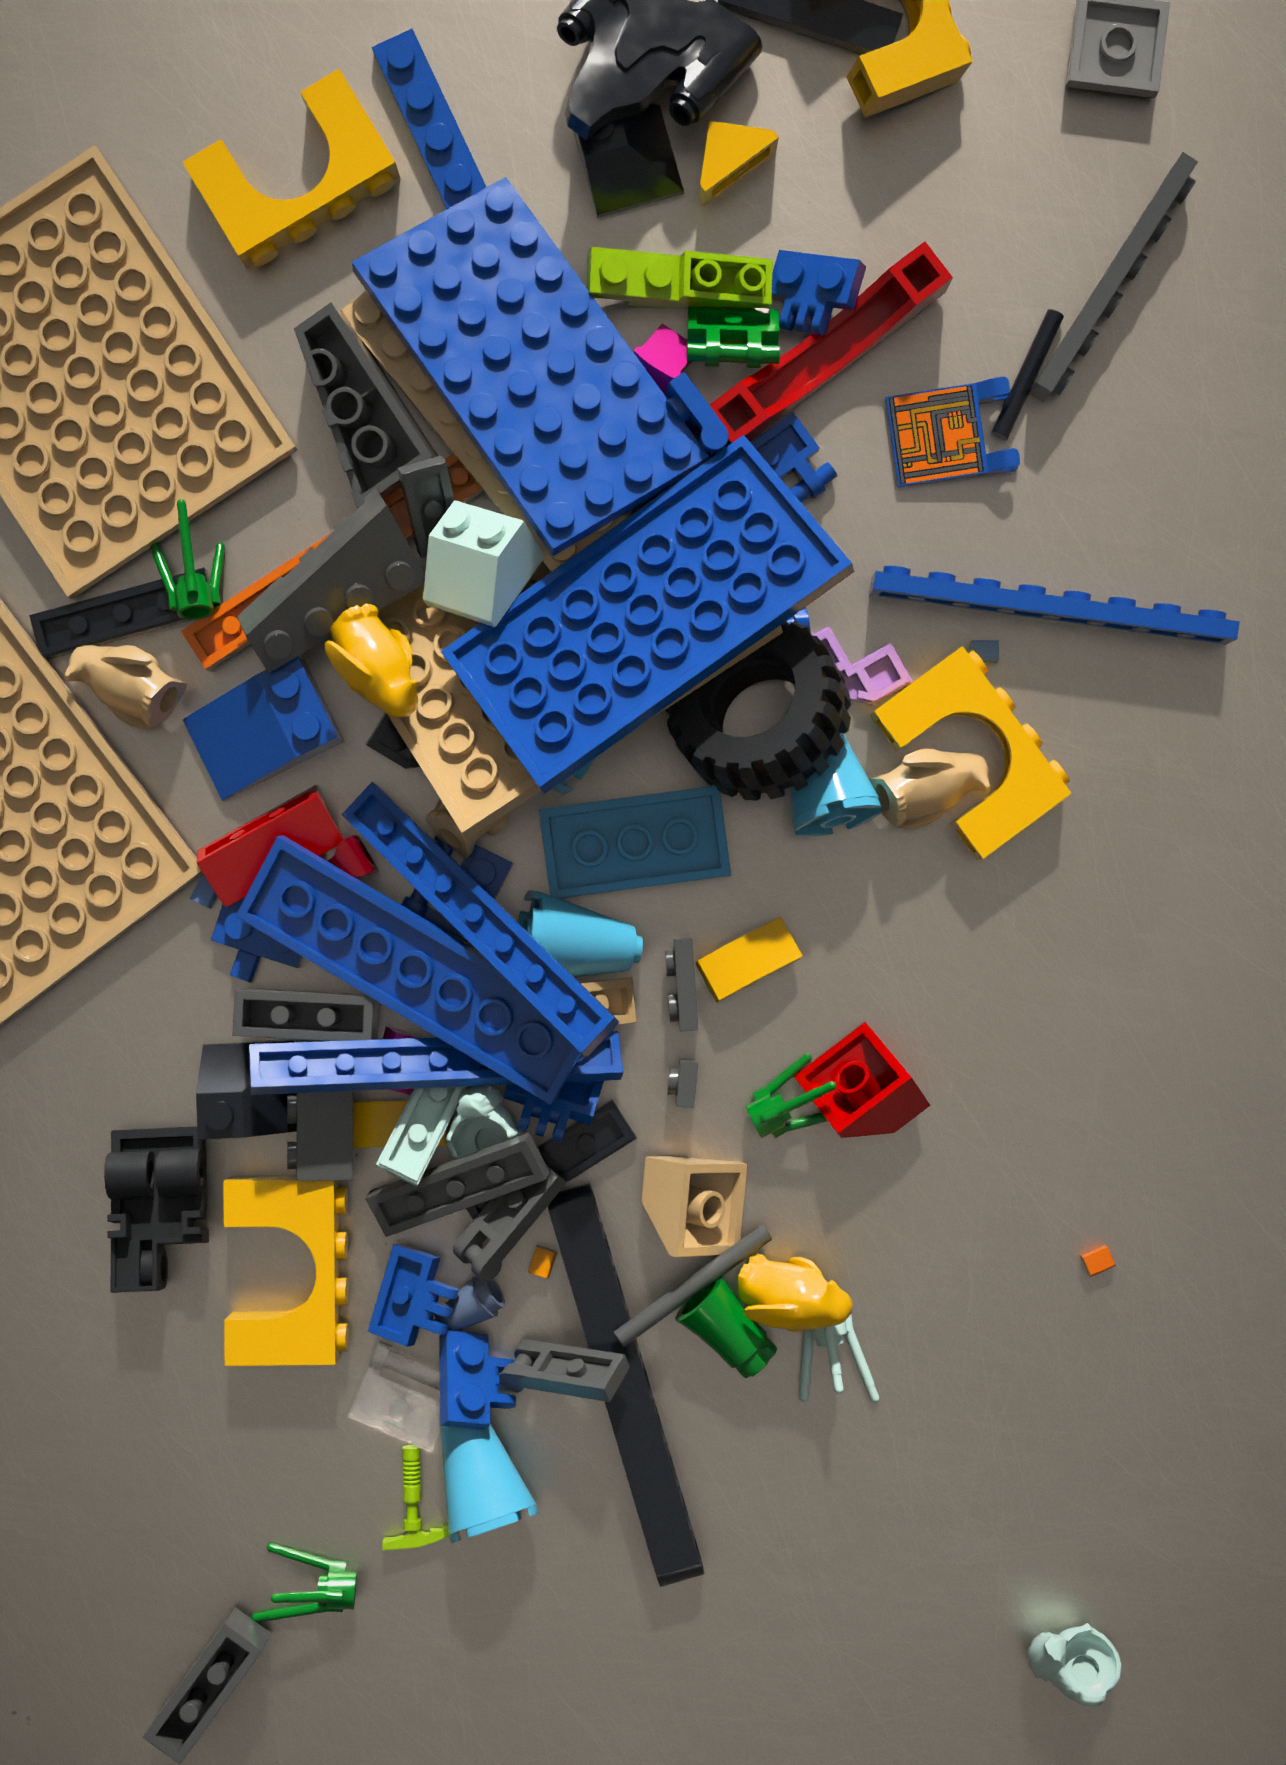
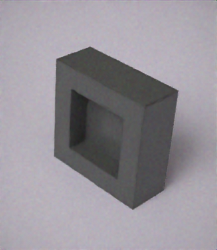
M679 1058L678 1068L669 1069L667 1095L676 1096V1107L694 1108L698 1071L697 1059Z

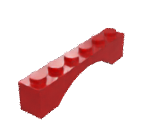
M926 241L891 266L857 297L854 310L843 309L829 321L824 335L811 334L797 346L782 355L779 359V364L765 366L756 373L741 380L710 404V407L728 431L729 438L724 448L743 435L750 442L946 293L953 277Z

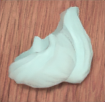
M494 1085L470 1086L460 1096L459 1105L456 1108L458 1113L453 1118L446 1136L447 1147L450 1156L454 1160L522 1135L519 1129H517L518 1123L514 1116L502 1106L504 1099L501 1090Z
M1088 1623L1066 1629L1059 1635L1042 1632L1032 1640L1030 1647L1027 1649L1029 1666L1035 1677L1041 1678L1045 1682L1050 1680L1066 1697L1083 1706L1094 1707L1101 1705L1106 1699L1107 1694L1116 1687L1120 1679L1122 1665L1118 1651L1104 1634L1099 1633Z

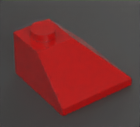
M866 1022L793 1076L805 1092L831 1081L836 1083L835 1090L814 1100L813 1103L841 1138L895 1133L931 1106L910 1074Z

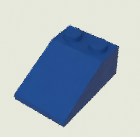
M300 656L270 673L265 670L251 677L182 719L222 801L345 742L306 661Z

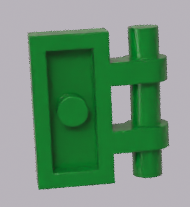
M688 306L687 362H705V367H719V362L746 363V368H761V364H779L778 309Z

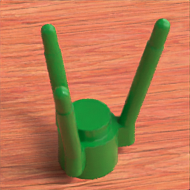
M180 499L177 501L185 574L178 578L176 586L158 542L152 544L150 549L168 594L169 609L177 611L178 617L182 619L198 620L209 617L213 614L214 607L221 605L219 587L225 545L221 542L217 543L210 583L206 582L204 575L195 573L186 502Z
M804 1054L766 1087L754 1092L753 1096L756 1101L745 1106L761 1138L771 1133L777 1138L788 1131L827 1122L822 1113L790 1121L787 1120L792 1118L791 1111L835 1090V1082H828L787 1102L784 1101L780 1093L772 1097L774 1092L811 1061L810 1054Z
M274 1543L267 1545L269 1552L327 1570L329 1573L328 1575H319L318 1591L275 1593L270 1598L273 1603H317L254 1613L251 1617L252 1620L255 1622L272 1621L323 1612H343V1609L354 1610L357 1571H346V1561H331Z

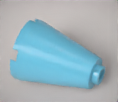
M844 733L839 734L844 742L837 756L830 754L826 760L830 767L821 776L815 772L808 777L806 781L809 785L799 791H796L793 786L790 787L792 826L798 837H817L833 834L831 827L846 824L848 830L871 821L882 812L881 800Z
M528 890L525 894L524 900L532 901L529 912L520 911L518 923L574 977L629 971L633 962H640L643 951V938L636 935L635 926L540 891Z
M491 1424L483 1430L441 1427L448 1535L451 1543L462 1540L459 1531L463 1529L466 1530L467 1536L470 1538L517 1522L522 1519L519 1510L527 1508L530 1517L539 1514L536 1502Z

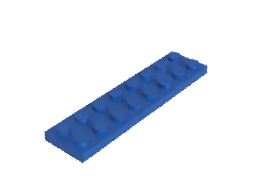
M277 836L236 914L237 918L551 1105L556 1100L581 1053L478 950L286 836Z

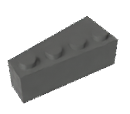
M330 302L294 328L313 385L317 388L324 408L322 411L327 425L331 428L343 470L347 473L353 490L352 495L357 509L365 502L363 499L375 488L382 499L402 487L397 468L437 457L438 454L341 309Z
M376 488L363 499L365 502L349 517L347 515L344 516L333 527L334 531L315 549L311 547L299 558L300 563L285 577L280 576L237 616L246 638L268 673L331 638V626L345 610L356 605L362 607L365 604H372L379 611L424 585L425 573Z

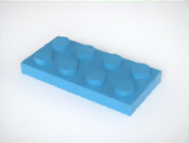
M716 786L539 809L549 892L551 896L556 898L731 876L721 794Z

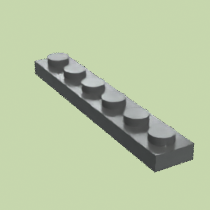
M1182 152L1034 383L1029 392L1030 395L1044 403L1052 391L1058 395L1062 393L1075 371L1068 367L1074 356L1078 353L1084 357L1099 335L1092 328L1100 315L1109 319L1121 301L1123 294L1116 291L1125 277L1133 281L1148 257L1141 253L1142 249L1149 239L1157 243L1171 222L1172 218L1165 215L1173 201L1181 205L1194 186L1196 180L1189 175L1198 163L1197 160Z

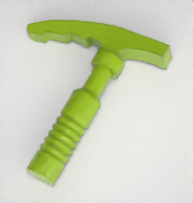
M405 1445L402 1447V1468L404 1474L403 1502L406 1503L407 1516L403 1520V1529L407 1533L395 1537H384L382 1551L417 1548L449 1536L448 1524H444L442 1528H430L429 1532L421 1530V1518H418V1503L421 1501L419 1445Z

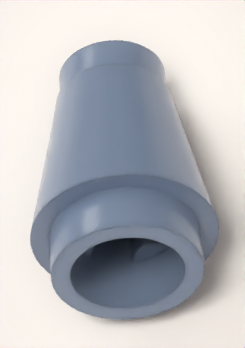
M473 1277L459 1290L455 1300L449 1299L445 1303L454 1307L451 1317H444L435 1313L434 1315L436 1320L448 1324L447 1330L459 1331L497 1317L498 1310L505 1306V1300L500 1288L493 1279L488 1282H482L478 1277Z

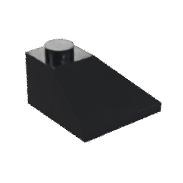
M650 104L636 116L611 121L598 129L588 140L574 132L597 218L684 194L660 105Z
M295 1040L203 1045L196 1090L198 1140L246 1138L296 1132V1123L287 1124V1096H296V1093L250 1095L249 1044L294 1043Z

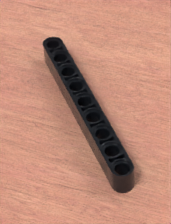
M588 1183L561 1191L548 1205V1210L588 1347L593 1350L625 1354L630 1366L610 1402H605L659 1586L664 1587L704 1575L700 1552L637 1338L623 1347L613 1333L631 1318L592 1187Z

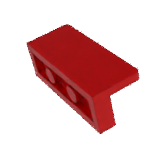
M317 785L197 851V864L224 906L228 907L246 897L277 836L284 835L318 856L337 847L343 841V836L327 811L325 799Z

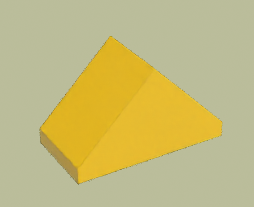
M709 121L699 189V200L704 206L776 153L779 137L774 130Z

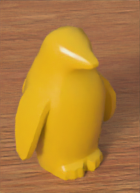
M365 604L362 607L356 605L342 612L330 629L333 641H327L324 645L325 652L333 667L348 683L352 691L392 717L409 716L417 709L419 699L416 691L417 681L415 679L411 680L412 647L406 636L399 630L390 629L389 631L378 618V609L375 605Z
M756 1254L749 1258L748 1264L744 1263L738 1274L739 1298L744 1304L748 1305L744 1310V1315L757 1323L772 1328H785L791 1332H802L844 1323L852 1313L853 1301L843 1289L839 1288L835 1281L831 1280L828 1283L821 1270L811 1260L803 1257H792L784 1263L768 1261L764 1255Z

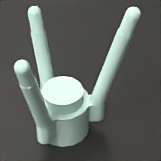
M852 1315L839 1325L803 1331L800 1401L805 1402L808 1399L814 1338H816L817 1346H827L835 1392L841 1394L844 1391L837 1346L844 1343L843 1334L846 1336L871 1401L874 1403L879 1401L875 1383L853 1329Z

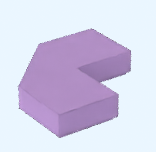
M829 626L812 635L817 636L827 648L845 680L844 685L850 694V700L873 706L913 683L891 643L851 665Z

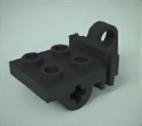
M197 1127L111 1130V1153L107 1154L104 1169L105 1189L108 1198L111 1199V1214L107 1215V1222L120 1223V1230L107 1231V1238L111 1239L110 1292L160 1291L165 1289L168 1279V1259L164 1245L209 1243V1229L194 1227V1220L206 1219V1139L198 1140Z

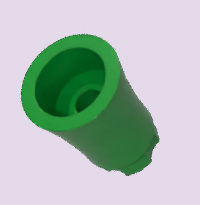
M720 1277L684 1303L675 1317L678 1323L697 1335L731 1368H736L744 1378L753 1377L759 1373L777 1351V1346L767 1337V1332L757 1322L748 1319L744 1315L745 1307L736 1298L723 1277Z

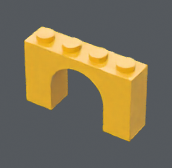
M901 0L909 21L908 36L900 41L858 57L846 78L865 118L957 83L972 64L970 45L967 39L960 34L952 18L949 0Z
M340 69L335 70L300 91L306 108L329 144L330 150L329 164L324 177L307 194L294 199L281 200L259 193L247 182L222 139L182 162L246 269L252 265L262 266L272 261L278 255L277 250L292 241L300 243L309 239L316 233L317 226L331 218L339 220L346 217L356 208L357 202L369 195L377 197L386 193L394 186V180L400 177L395 160Z
M961 646L873 711L870 717L895 751L905 746L937 721L952 716H966L977 719L995 733L1001 743L1004 754V768L1001 779L987 797L950 823L975 859L980 860L987 857L1072 793L1066 786L1070 780L1063 768L1055 760L1049 763L1039 750L1043 743L1034 729L1027 723L1022 726L1013 715L1012 711L1016 707L1009 695L1001 687L995 690L987 680L985 674L988 673V668L980 656L973 650L967 653L964 647Z
M296 1175L229 1177L223 1181L224 1227H277L294 1233L305 1242L313 1255L316 1266V1280L308 1300L293 1309L285 1311L232 1312L224 1319L225 1366L336 1365L341 1357V1351H348L349 1326L348 1324H341V1306H347L349 1298L348 1278H341V1260H347L348 1233L341 1232L340 1214H347L348 1210L347 1186L340 1187V1180L297 1181Z

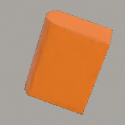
M1106 1245L1081 1255V1259L1090 1277L1116 1266Z

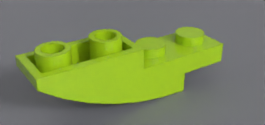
M591 247L587 255L586 288L594 298L627 301V306L665 309H688V306L726 308L769 307L772 302L773 259L686 250L681 255Z

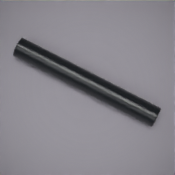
M1053 309L1047 310L991 431L995 437L1008 440L1064 318L1062 313Z

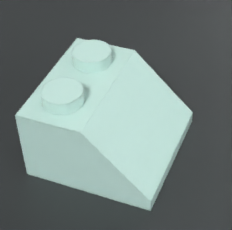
M454 500L429 534L423 600L428 606L496 627L536 571L545 555L523 520Z

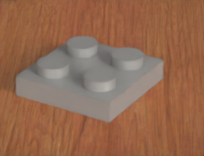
M1076 0L1066 87L1155 98L1160 87L1170 2L1157 0Z

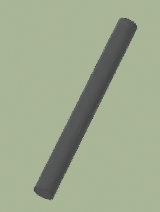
M760 1225L615 1330L613 1333L620 1344L625 1347L770 1242L772 1240L771 1235L763 1225Z

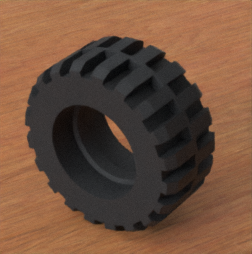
M785 621L781 624L783 633L665 709L669 715L667 726L670 735L676 741L678 749L699 776L710 786L715 785L723 794L733 797L739 792L744 800L758 801L761 799V793H766L770 799L784 797V790L792 786L796 791H799L809 785L806 781L808 777L815 772L821 776L830 767L826 761L830 754L837 756L844 745L839 734H846L849 731L851 717L847 712L851 706L850 694L844 685L845 680L822 641L817 636H812L808 628L798 622H791L789 625ZM765 680H784L795 684L792 703L786 714L774 726L762 733L747 737H736L723 733L725 714L732 701L743 690Z

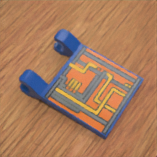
M996 377L977 383L886 397L898 488L984 474L1008 473L1018 469L1020 456L1015 448L986 454L979 403L998 402L1007 399L1010 392L1007 377Z

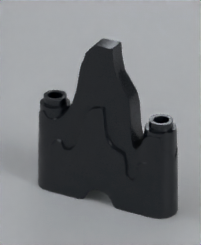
M570 0V4L558 18V35L570 46H577L589 41L590 53L573 84L565 111L567 126L582 138L588 140L598 129L607 123L636 116L644 111L661 93L672 85L678 87L670 97L669 113L671 117L682 126L697 123L761 54V38L750 25L715 0L698 2L689 0Z

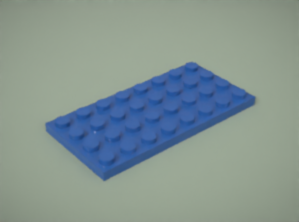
M507 177L352 261V269L358 280L552 556H555L673 486L709 460L708 454L684 421L681 422L665 402L668 400L594 297L589 294V290Z
M743 435L518 595L496 627L479 623L440 652L535 783L545 794L855 571L848 557Z

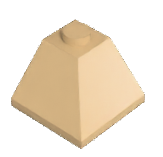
M646 1156L641 1202L669 1256L720 1255L740 1241L747 1163L681 1156Z

